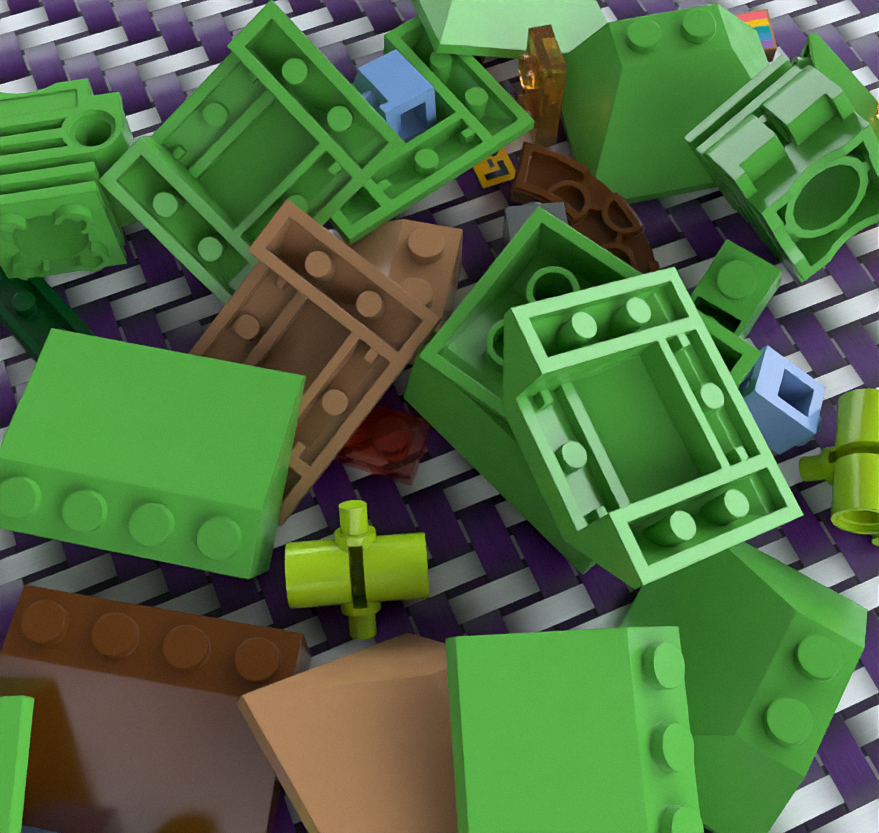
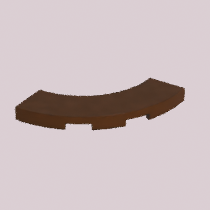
M523 142L511 188V201L523 204L529 202H539L542 204L564 202L567 222L570 227L642 274L660 270L659 263L655 260L653 251L644 234V225L619 192L613 193L600 180L590 174V168L571 157L544 146Z

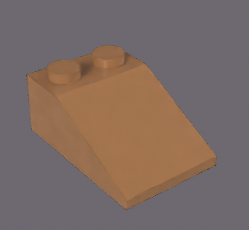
M405 219L383 222L374 231L349 247L442 319L422 346H424L434 338L451 316L461 274L463 229ZM336 229L328 230L334 236H336L338 239L344 242L347 246H349L348 243L342 238V236L337 232ZM417 352L408 364H414Z

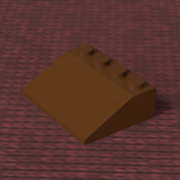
M24 585L0 652V697L24 695L34 698L22 826L57 833H271L282 785L236 702L244 694L309 670L312 655L304 634Z

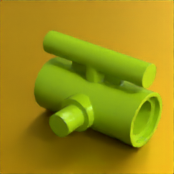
M856 389L846 392L838 399L835 446L823 448L819 455L801 457L799 460V473L805 482L826 480L829 485H832L830 520L833 525L851 533L872 534V543L876 546H879V389Z
M350 500L339 504L340 528L335 530L334 539L286 543V590L291 609L340 605L341 612L348 616L350 637L364 640L372 638L377 634L375 613L381 610V602L429 598L425 532L376 536L375 527L368 525L367 503L361 500Z

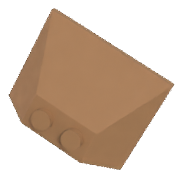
M288 199L285 200L247 250L259 261L188 353L306 376L278 520L279 526H282L442 320L437 314Z
M404 633L244 694L236 702L308 833H458L445 643L411 633Z

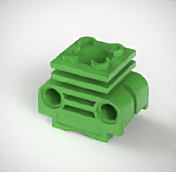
M781 54L684 136L729 205L735 211L737 210L747 223H750L764 244L801 283L829 263L835 253L849 238L864 228L879 222V141L871 124L854 112L845 91L811 65H807L802 70L796 65L792 67L789 59Z
M88 78L59 82L47 88L28 93L0 92V266L8 279L20 278L28 280V278L33 277L44 278L46 276L83 270L97 271L108 266L127 264L126 253L123 248L125 236L121 227L134 224L138 219L98 181L134 143L133 135L123 110L120 92L94 95Z

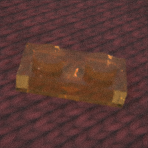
M551 24L528 28L526 54H521L518 58L519 77L523 89L522 94L515 96V101L535 121L534 128L529 131L532 143L544 147L556 145L567 69Z

